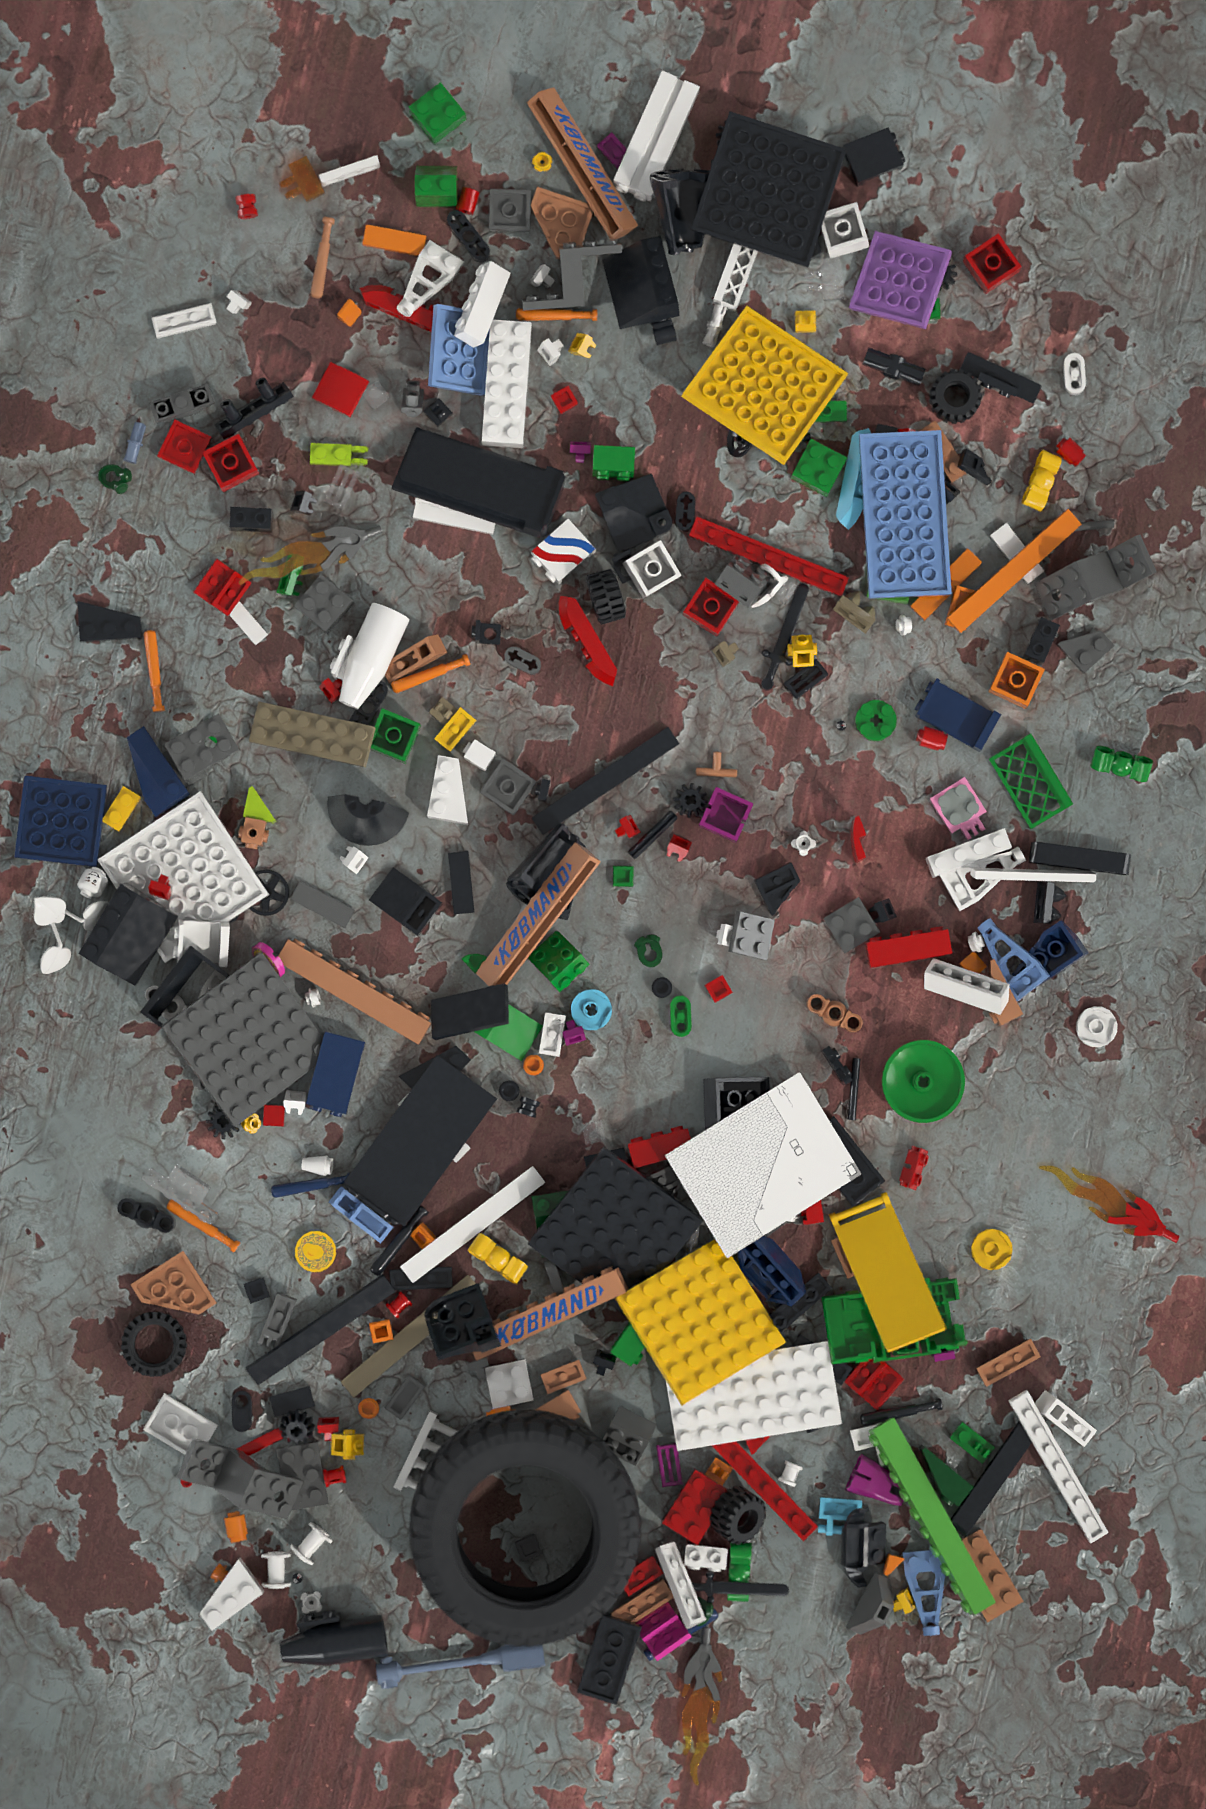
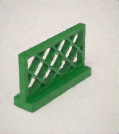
M1032 734L1027 735L989 758L1030 829L1073 805L1072 800ZM1021 744L1027 750L1025 759L1013 756L1015 748ZM1012 750L1011 756L1006 755V753ZM1028 755L1031 756L1033 761L1027 760ZM1001 756L1009 757L1008 769L999 768L995 760ZM1012 759L1024 761L1022 773L1010 771ZM1027 762L1037 766L1036 777L1024 774ZM1001 771L1007 772L1005 777ZM1039 772L1044 779L1038 778ZM1009 773L1021 775L1018 787L1008 784ZM1023 776L1035 779L1032 791L1020 788ZM1037 780L1047 783L1048 789L1046 794L1034 792ZM1011 788L1017 789L1016 795ZM1020 790L1031 793L1028 805L1020 803L1017 799ZM1050 790H1051V792L1053 793L1054 796H1050V795H1049V791H1050ZM1034 794L1045 797L1043 809L1031 806ZM1047 799H1056L1060 808L1055 811L1046 810ZM1022 806L1028 807L1027 812L1024 811ZM1030 808L1042 811L1040 820L1033 824L1028 817ZM1044 812L1050 813V814L1046 815L1045 817H1043Z

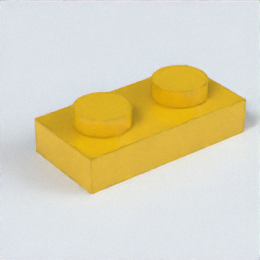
M460 707L434 740L451 752L474 725L476 719Z
M123 786L103 817V822L120 832L142 797Z

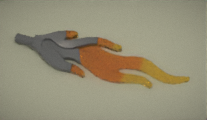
M333 526L321 532L312 533L311 537L323 538L334 536V538L327 542L297 541L290 543L272 556L260 559L261 562L271 563L291 555L292 557L289 560L275 567L253 569L241 578L239 584L242 585L254 577L281 578L294 569L307 564L317 565L313 568L302 570L300 575L318 573L328 568L344 552L338 560L339 564H343L357 553L362 544L368 541V538L381 534L382 529L380 526L368 530Z
M703 1627L702 1643L699 1644L697 1651L686 1665L682 1697H685L690 1689L691 1679L695 1675L696 1684L682 1714V1728L685 1737L683 1754L687 1755L691 1748L692 1725L695 1724L697 1744L690 1763V1773L697 1786L699 1785L697 1768L709 1745L707 1730L708 1711L712 1703L714 1706L712 1722L715 1724L720 1709L719 1691L713 1680L712 1671L719 1682H722V1671L710 1644V1627Z

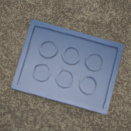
M435 304L433 306L428 386L480 396L485 395L490 328L484 343L473 348L454 336L456 322L463 313L462 308Z

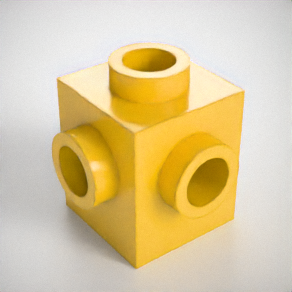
M801 634L791 636V644L787 645L788 657L792 656L793 667L814 666V655H817V643H813L812 635Z
M344 1429L343 1433L332 1434L331 1455L343 1456L345 1460H354L355 1456L364 1455V1434H358L354 1429Z

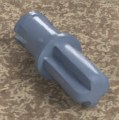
M140 422L134 423L130 440H127L128 447L123 459L124 461L136 464L140 447H143L142 439L146 429L145 424Z

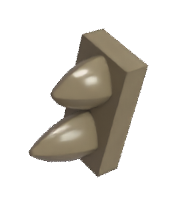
M859 591L843 595L833 610L866 634L876 620L874 606L860 608Z

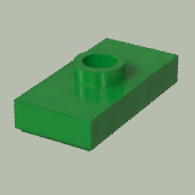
M829 401L814 423L847 422V401Z

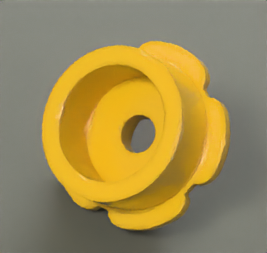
M539 152L533 157L532 164L535 170L542 172L548 171L551 168L552 158L545 152Z
M253 1113L241 1122V1125L245 1131L254 1134L260 1128L261 1121L259 1116Z

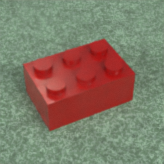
M694 1468L662 1519V1523L698 1545L711 1525L710 1515L712 1514V1507L715 1506L716 1500L720 1498L722 1493L726 1492L727 1488Z

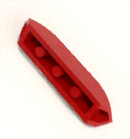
M369 285L359 288L367 306L432 333L434 305L431 304L429 309H425L426 306L422 304L410 317H406L397 310V306L404 296L397 293L395 296L392 295L394 288L383 285Z
M560 596L559 616L565 630L573 628L571 631L573 638L576 642L580 641L584 648L581 651L586 660L591 659V662L585 666L598 680L613 686L617 668L575 598Z

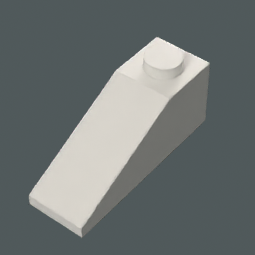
M1046 1390L1035 1402L1042 1415L1084 1447L1097 1431Z

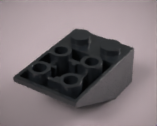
M394 867L369 899L370 902L417 937H419L443 905L441 901Z

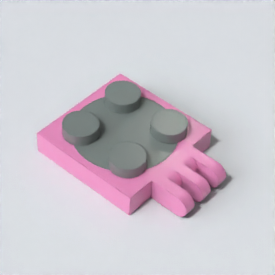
M965 777L929 799L951 834L961 829L966 839L970 840L971 835L968 830H971L974 836L979 834L975 828L976 825L981 831L986 830L978 817L987 811Z

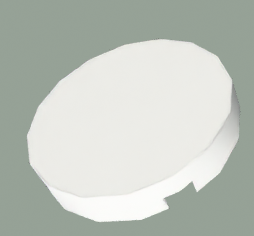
M1093 1006L1085 1009L1079 1015L1076 1021V1032L1084 1044L1090 1047H1102L1114 1039L1117 1033V1021L1110 1010L1104 1007Z

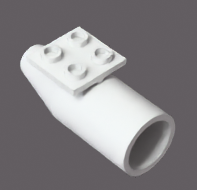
M372 603L356 639L353 640L350 635L347 636L346 640L342 639L338 648L340 651L338 658L334 657L330 665L334 679L337 680L339 678L343 680L339 699L341 703L354 709H359L385 676L409 623V619L406 616L386 606Z

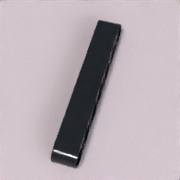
M1020 1420L973 1486L974 1488L965 1497L950 1519L956 1531L963 1537H966L1032 1443Z

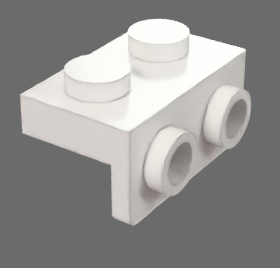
M687 1544L684 1553V1566L694 1570H699L700 1567L714 1572H720L721 1569L726 1570L728 1550L727 1548Z

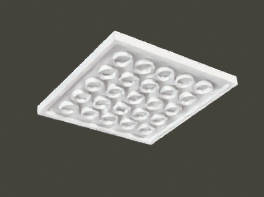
M201 791L98 859V862L116 889H118L121 883H129L178 915L177 920L158 949V953L165 963L173 959V948L178 946V938H174L175 926H179V920L229 922L269 895ZM161 874L169 877L168 886H171L172 893L169 901L149 894L148 887L151 880L157 882Z

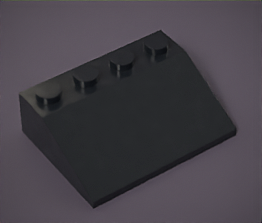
M661 235L639 240L622 249V253H615L602 260L619 329L680 316L678 299Z
M121 883L78 954L136 986L177 920L178 915L129 883Z
M769 1077L703 1079L705 1130L770 1091Z

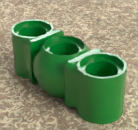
M1096 746L1090 767L1099 772L1109 773L1111 771L1117 776L1125 777L1129 775V779L1147 782L1153 766V760L1135 754L1133 757L1124 751L1115 753V749H1110L1106 746Z
M752 1542L744 1544L730 1543L728 1582L749 1583ZM727 1594V1601L748 1602L749 1595Z

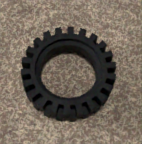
M148 1312L135 1317L125 1328L121 1339L122 1355L126 1359L128 1366H131L135 1372L149 1377L163 1376L176 1369L186 1354L187 1337L184 1333V1328L179 1324L178 1320L163 1312ZM153 1324L166 1328L173 1339L172 1353L165 1361L157 1364L148 1363L141 1359L135 1348V1340L139 1331Z

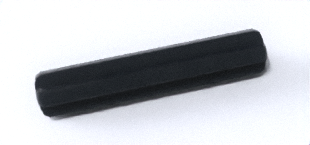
M669 811L629 849V855L634 859L640 856L677 820L676 814Z

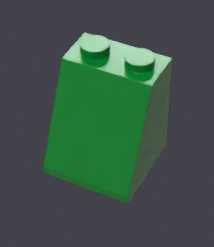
M416 166V207H457V166Z

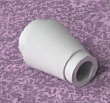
M328 1156L303 1158L302 1170L323 1176L331 1175L333 1171V1158H328Z

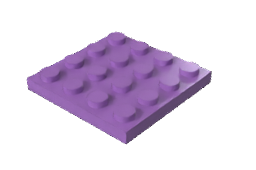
M875 231L849 308L861 313L926 329L952 251Z

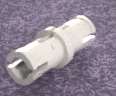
M719 304L714 305L711 319L707 322L708 328L703 341L704 345L709 347L716 346L718 334L723 328L722 322L727 310L726 307Z

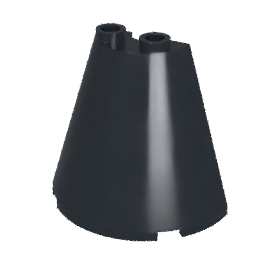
M667 169L650 174V183L669 255H680V252H694V249L701 248L703 245L705 234L692 231L691 228L710 170Z
M347 794L328 796V814L334 828L342 837L358 845L374 846L387 842L401 831L409 815V812L382 801L371 799L368 804H362L357 796Z
M557 823L554 829L508 877L506 882L507 888L516 898L528 905L531 898L541 888L543 882L548 879L556 865L567 854L568 849L575 842L583 847L586 846L577 835L572 834L565 824ZM573 899L558 919L568 920Z

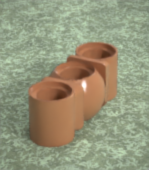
M814 994L807 1000L808 1010L822 1017L827 1025L832 1027L839 1026L850 1033H855L862 1028L863 1021L861 1017L847 1010L843 1003L836 1000L830 1001L819 994ZM813 998L821 1000L822 1006L820 1009L816 1010L811 1007V1000ZM831 1008H837L840 1011L838 1019H832L829 1016ZM849 1018L857 1019L858 1027L856 1029L848 1027L847 1021Z

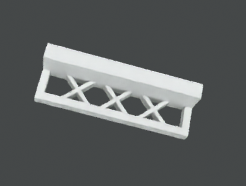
M733 244L716 290L713 304L722 305L736 312L757 251H753L751 256L749 251H752L751 249L744 247L745 250L740 252L742 246ZM747 253L750 260L749 264L740 267L737 259L739 256ZM740 272L743 281L733 286L730 278L732 275ZM733 291L736 297L734 305L722 301L726 293Z
M415 498L416 504L413 519L494 534L495 523Z
M675 1542L655 1548L686 1629L705 1621L706 1618Z

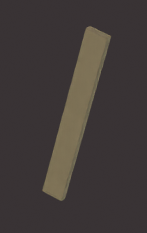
M467 1275L443 1296L476 1283ZM425 1311L394 1336L393 1340L388 1341L341 1381L353 1398L429 1335L424 1317Z

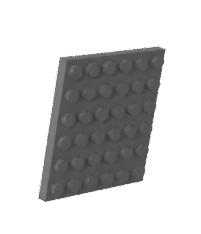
M262 952L258 953L161 1026L233 1127L239 1125L314 1068L323 1041V1037Z

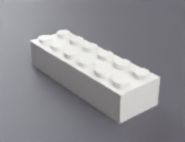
M492 320L490 325L482 446L523 448L532 330L531 322Z

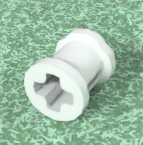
M785 1461V1469L778 1480L795 1487V1480L803 1467Z

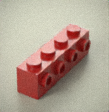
M943 926L930 928L931 932L928 933L916 930L911 931L910 936L902 937V933L890 935V939L882 940V937L870 938V942L865 944L869 968L951 955L953 953L948 929L943 930Z

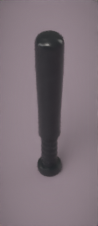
M421 1205L408 1224L400 1230L370 1267V1271L375 1276L382 1274L412 1234V1230L424 1215H428L429 1212Z
M936 1398L934 1402L918 1405L911 1404L863 1413L860 1415V1421L863 1426L884 1422L889 1418L898 1419L933 1409L940 1411L943 1410L941 1398Z

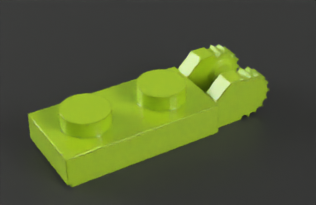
M311 443L310 464L332 466L367 465V459H352V452L365 453L368 452V447L352 446L349 444Z

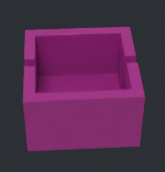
M716 787L708 803L711 809L706 808L698 827L736 843L744 827L741 821L746 822L754 803Z

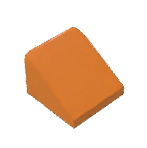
M348 299L337 313L340 321L351 327L362 311L351 299Z
M975 952L969 954L958 964L961 968L978 974L987 967Z
M888 1553L883 1574L888 1576L905 1558Z

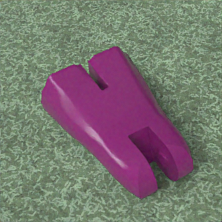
M860 1454L846 1484L845 1491L896 1506H902L904 1502L898 1495L890 1493L893 1486L900 1489L898 1484L891 1480L889 1476L890 1471L864 1454Z

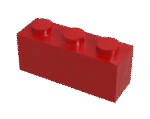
M681 1125L670 1128L671 1133L663 1135V1131L652 1133L651 1138L643 1140V1136L630 1139L631 1144L627 1145L633 1167L638 1168L667 1160L665 1155L691 1140L688 1128L683 1129Z

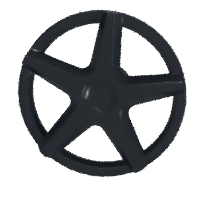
M273 870L255 872L269 895L261 900L262 912L254 909L252 906L249 909L262 916H270L280 912L285 907L289 898V887L286 880ZM270 873L275 876L268 884H265L258 875ZM279 880L284 884L285 896L274 891ZM270 900L283 902L276 910L269 912Z

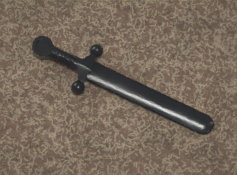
M804 583L798 585L773 653L768 649L762 651L764 657H769L772 660L768 674L761 682V687L765 691L773 688V680L780 663H785L787 666L793 664L791 658H784L809 592L808 585Z
M712 1571L706 1573L708 1578L706 1583H692L694 1591H705L708 1595L707 1602L710 1603L715 1601L713 1594L786 1596L789 1593V1588L785 1584L713 1581L714 1573Z

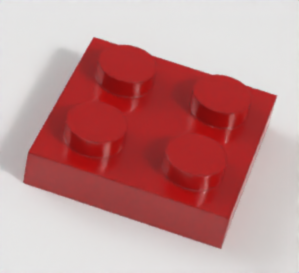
M174 419L157 457L195 475L204 457L202 452L207 450L212 437Z

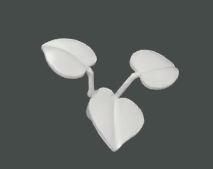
M34 898V921L41 926L51 924L58 942L57 947H49L41 958L40 969L43 974H49L62 969L71 958L69 948L62 947L55 923L62 922L65 918L64 914H67L80 923L84 922L83 927L85 930L92 931L109 903L104 901L92 903L84 910L83 918H79L66 909V904L61 898Z

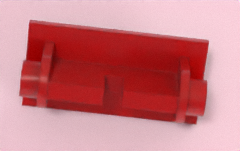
M915 1146L908 1150L905 1163L911 1165V1168L903 1167L899 1179L901 1181L900 1186L913 1190L920 1186L922 1182L921 1173L929 1159L927 1150Z

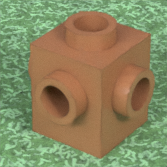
M245 817L244 826H240L238 838H241V842L245 844L246 848L257 850L258 846L263 847V843H267L269 831L266 830L267 822ZM253 831L257 832L255 837H251Z

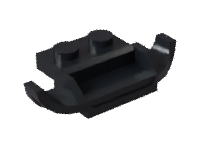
M869 1507L854 1509L848 1515L845 1524L842 1525L841 1565H843L848 1578L857 1588L867 1586L863 1571H867L868 1566L885 1563L886 1523L880 1521L868 1524L864 1521V1514L869 1511Z

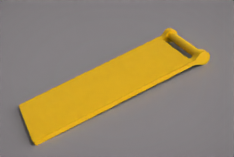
M884 1192L877 1198L835 1214L833 1212L828 1215L886 1351L891 1352L944 1331L946 1328L887 1192ZM884 1204L886 1207L839 1225V1221Z

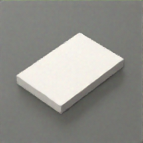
M164 1393L143 1430L186 1455L193 1438L209 1442L218 1425Z

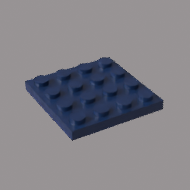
M24 776L14 857L97 867L107 785Z

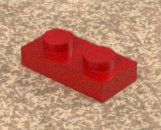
M653 1555L634 1567L625 1587L628 1596L664 1574Z

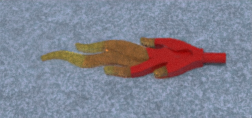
M1039 1167L1041 1170L1055 1174L1072 1195L1090 1200L1101 1206L1108 1214H1103L1094 1207H1088L1101 1220L1111 1224L1137 1226L1135 1228L1123 1229L1125 1233L1130 1235L1164 1236L1177 1243L1180 1236L1166 1229V1226L1161 1222L1152 1205L1144 1199L1135 1196L1129 1190L1125 1189L1124 1193L1140 1207L1139 1210L1130 1206L1118 1190L1102 1178L1080 1173L1076 1168L1072 1167L1071 1171L1077 1178L1093 1184L1096 1188L1089 1189L1074 1182L1065 1172L1057 1167Z

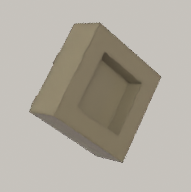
M723 641L712 651L721 666L725 667L735 659L733 654L739 648L735 642L728 646Z
M442 697L430 710L429 714L445 726L458 710Z

